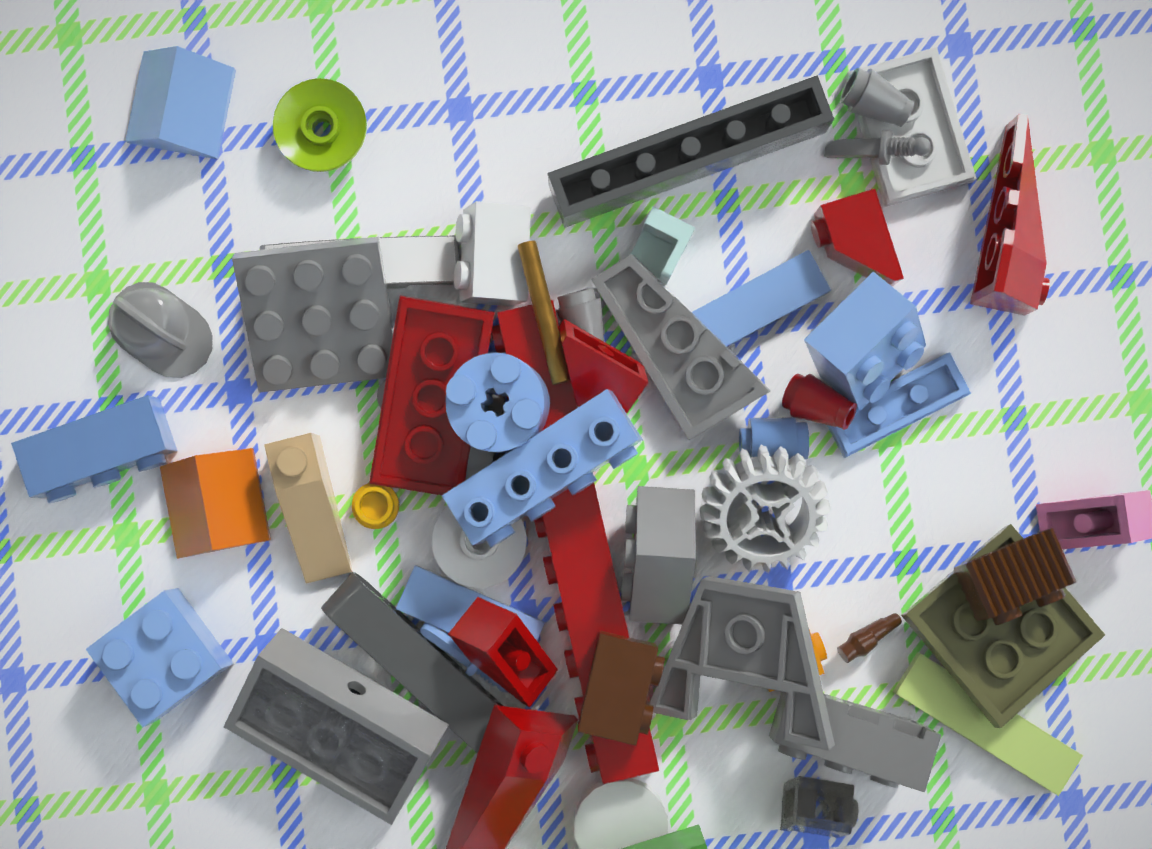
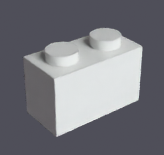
M475 201L463 209V214L458 215L455 235L457 242H462L461 261H457L454 270L455 289L460 290L459 302L513 307L528 301V286L517 245L530 241L531 207Z

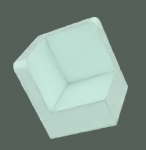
M653 206L630 254L634 255L651 273L667 285L693 235L695 227Z

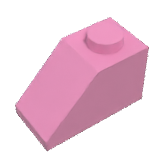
M1150 490L1036 504L1039 530L1043 531L1053 528L1062 549L1128 544L1152 539V498Z

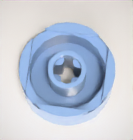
M486 353L474 357L463 364L447 384L446 412L449 422L456 434L464 442L476 449L494 453H509L540 433L547 421L550 397L546 384L532 367L512 355ZM495 393L503 397H509V401L503 405L505 412L503 415L489 411L488 406L493 403L492 395Z

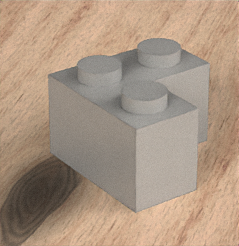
M638 486L636 505H627L625 533L634 534V539H626L624 568L632 569V573L623 572L621 601L630 602L629 621L682 625L690 606L696 562L695 490Z

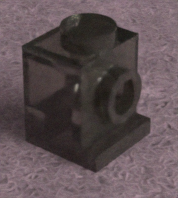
M798 776L784 782L781 831H797L834 838L851 834L852 828L857 823L859 813L858 802L854 799V785ZM816 802L822 808L820 819L815 817Z

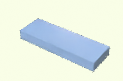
M807 250L694 310L692 313L728 347L824 296L831 289L810 250Z
M948 352L891 381L888 391L880 400L875 403L869 402L861 411L856 409L855 416L847 429L843 430L829 425L827 427L843 458H846L970 395L971 392L951 353Z
M418 565L414 566L396 607V610L448 633L477 597L516 613L536 640H538L545 624L544 621Z

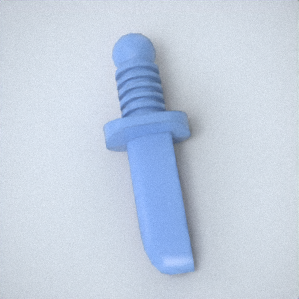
M430 624L422 626L421 634L466 666L467 670L465 673L468 676H472L475 673L477 675L480 674V677H484L485 681L488 680L489 684L492 683V686H497L499 691L508 693V691L472 664L448 634Z

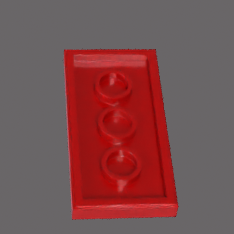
M399 296L369 484L442 496L466 480L471 446L456 434L449 422L446 412V388L450 379L463 364L474 357L488 353L494 311Z

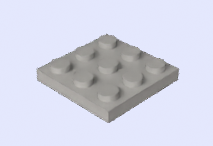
M379 236L234 253L232 262L259 393L386 378L394 329Z

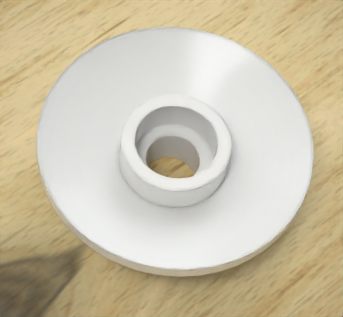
M447 505L437 517L432 531L431 544L434 558L443 573L460 585L470 588H488L498 585L513 575L524 558L527 545L524 523L522 519L511 525L515 531L513 535L492 548L488 545L485 549L479 550L471 544Z

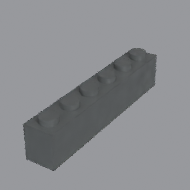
M816 75L548 172V186L562 224L566 228L825 134L833 123L834 117L819 77Z

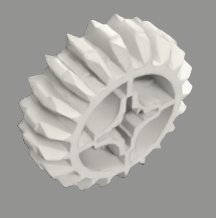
M761 444L758 449V456L750 458L749 452L742 448L739 453L741 462L735 464L732 460L725 458L722 464L726 473L711 471L709 478L713 487H705L702 490V499L706 503L701 505L699 512L701 519L706 521L703 524L704 534L708 538H713L711 541L713 549L717 554L725 552L726 560L731 565L742 559L744 568L750 572L755 564L760 562L763 570L769 574L772 562L780 561L781 566L788 570L790 565L789 557L795 555L805 561L807 553L804 546L819 547L820 539L816 532L827 531L828 522L824 515L829 514L831 511L829 500L825 498L828 489L824 481L818 480L820 475L816 467L812 465L805 467L804 457L799 453L788 460L787 450L780 446L773 457H771L767 447ZM762 481H775L771 484L758 483ZM741 492L744 504L736 510L737 516L728 522L727 514L734 498ZM802 497L799 513L793 522L788 525L785 518L795 508L794 502ZM754 500H756V502L761 506L759 511L757 510ZM764 506H768V509L770 511L772 507L775 518L770 514L769 511L762 512L761 508Z

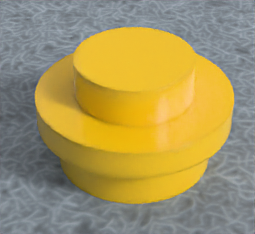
M367 483L361 486L353 496V515L366 528H385L396 519L399 513V499L391 487Z

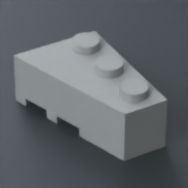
M781 691L769 732V737L773 742L780 744L778 752L801 760H806L807 754L825 759L824 766L847 774H852L853 769L870 774V780L893 788H898L900 784L925 793L941 734L920 722L824 694L835 746L830 750L787 742L782 740L786 692Z

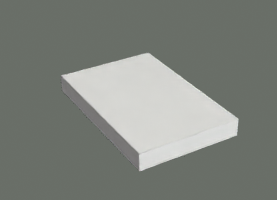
M937 47L860 68L864 71L871 68L907 96L908 99L914 101L913 110L902 127L857 114L863 138H881L882 130L890 129L895 138L914 137L917 139L924 137L931 143V149L927 155L891 156L889 165L879 164V158H870L884 207L970 184L977 179ZM854 70L847 72V74L845 75L846 81L849 79L850 75L853 73Z

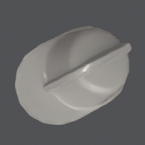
M154 282L135 283L123 289L115 297L109 309L108 326L112 338L124 351L152 371L165 377L183 378L196 373L207 363L213 345V335L208 322L196 309L167 288Z

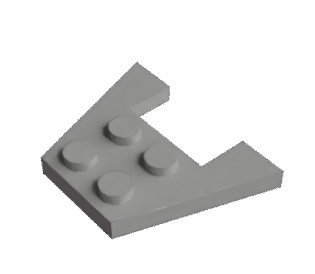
M712 576L701 579L662 672L660 684L656 686L649 705H654L653 713L684 720H692L697 717L700 676L702 675L786 692L782 740L830 750L834 747V738L801 592Z

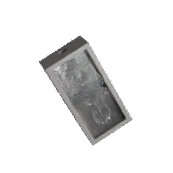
M281 628L258 654L223 727L392 825L449 724Z

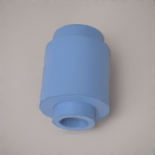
M795 417L749 418L747 428L739 429V452L743 448L749 452L750 458L757 457L758 449L762 444L767 447L769 456L773 457L776 450L781 446L787 450L788 460L797 453L803 456L804 460H807L809 456L807 422H796Z

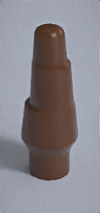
M893 613L851 633L847 641L837 647L840 657L846 663L851 662L857 657H865L878 645V641L902 623L901 617L897 613Z

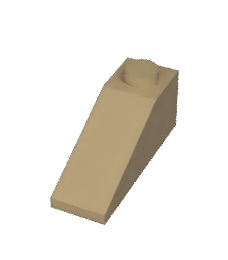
M307 433L264 444L275 492L305 583L353 572L320 435Z

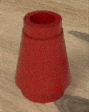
M799 373L795 374L789 381L782 398V407L790 411L791 417L839 427L843 430L849 427L857 409L856 403L849 401L812 374L806 376Z

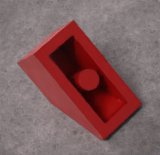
M875 188L819 206L814 213L815 220L811 221V231L817 247H824L829 259L866 278L872 272H875L891 286H895L904 279Z
M564 319L559 329L577 406L580 407L608 389L614 393L627 414L649 383L645 367L637 360Z
M477 597L448 633L472 664L528 707H531L558 671V668L516 613Z

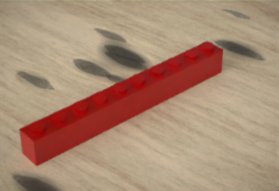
M551 300L552 307H553V311H554V315H555L556 322H557V326H558V330H559V334H560V329H559V325H558V320H557V316H556V311H555L554 303H553V300ZM532 304L497 312L499 325L492 326V336L496 352H506V354L512 355L528 364L541 376L548 389L550 408L544 430L577 409L572 383L568 381L552 385ZM595 483L573 496L568 489L552 499L556 507L534 520L538 539L547 537L551 551L550 556L543 557L548 584L558 583L562 602L553 604L559 632L568 630L572 649L564 650L569 678L579 677L583 696L574 697L578 719L581 713L599 630L629 637ZM650 729L648 735L639 733L637 745L593 735L594 743L585 744L590 772L600 771L603 784L660 771Z

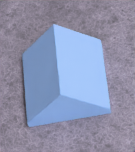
M179 46L143 51L125 141L129 144L218 160L236 69Z

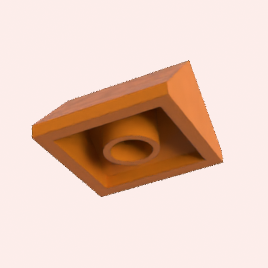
M254 448L194 455L160 466L177 559L271 540Z

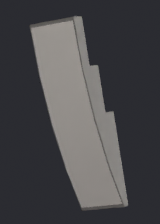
M456 235L379 237L387 289H403L410 285H454V270L457 261H459ZM360 238L332 239V240H316V241H302V242L266 244V245H261V246L259 247V249H260V250H264V249H273V248H282V247H290V246L317 244V243H325V242L352 240V239H360Z

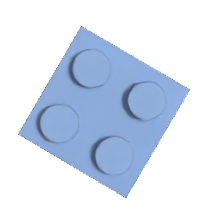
M872 272L804 339L820 378L849 401L856 403L857 410L859 411L869 402L875 403L880 400L888 391L891 384L890 381L902 369L908 370L920 360L926 347L916 305L875 272Z
M179 588L164 590L86 648L88 654L142 728L161 719L234 664Z

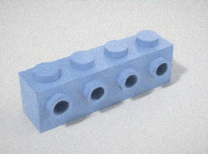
M606 389L530 438L521 446L513 449L442 495L471 544L474 546L487 541L490 548L513 535L515 531L511 525L527 515L532 522L555 508L556 505L552 499L568 489L573 496L597 481L593 472L610 463L612 468L615 469L635 457L638 452L634 446L642 442L643 439L614 393Z

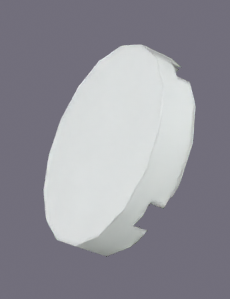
M635 778L606 784L600 781L593 784L581 796L574 812V838L579 849H621L668 834V815L660 796L647 783Z

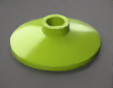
M314 78L296 84L282 96L274 111L273 134L277 146L290 162L308 171L326 172L344 166L357 155L366 137L367 119L360 100L347 86L331 79ZM321 122H327L331 125L330 132L323 137L315 135V127Z

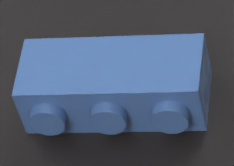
M150 395L11 443L28 496L30 498H47L49 504L77 495L75 487L92 482L93 487L96 488L122 479L120 471L137 466L138 471L142 472L167 463L165 456L178 451L161 400Z

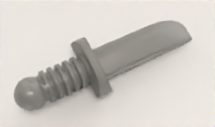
M887 129L882 130L881 138L837 139L831 141L825 147L824 157L879 158V164L889 165L891 156L927 155L930 152L931 143L924 137L917 139L914 137L895 138L893 137L892 130Z

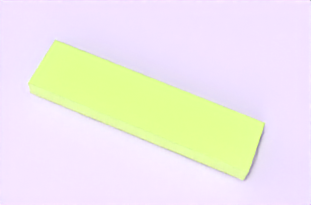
M917 652L893 690V693L1057 796L1061 794L1083 757L1076 750L1018 714L1002 728H995L949 672L921 653Z

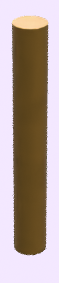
M535 240L520 243L517 246L552 385L571 381L537 243Z

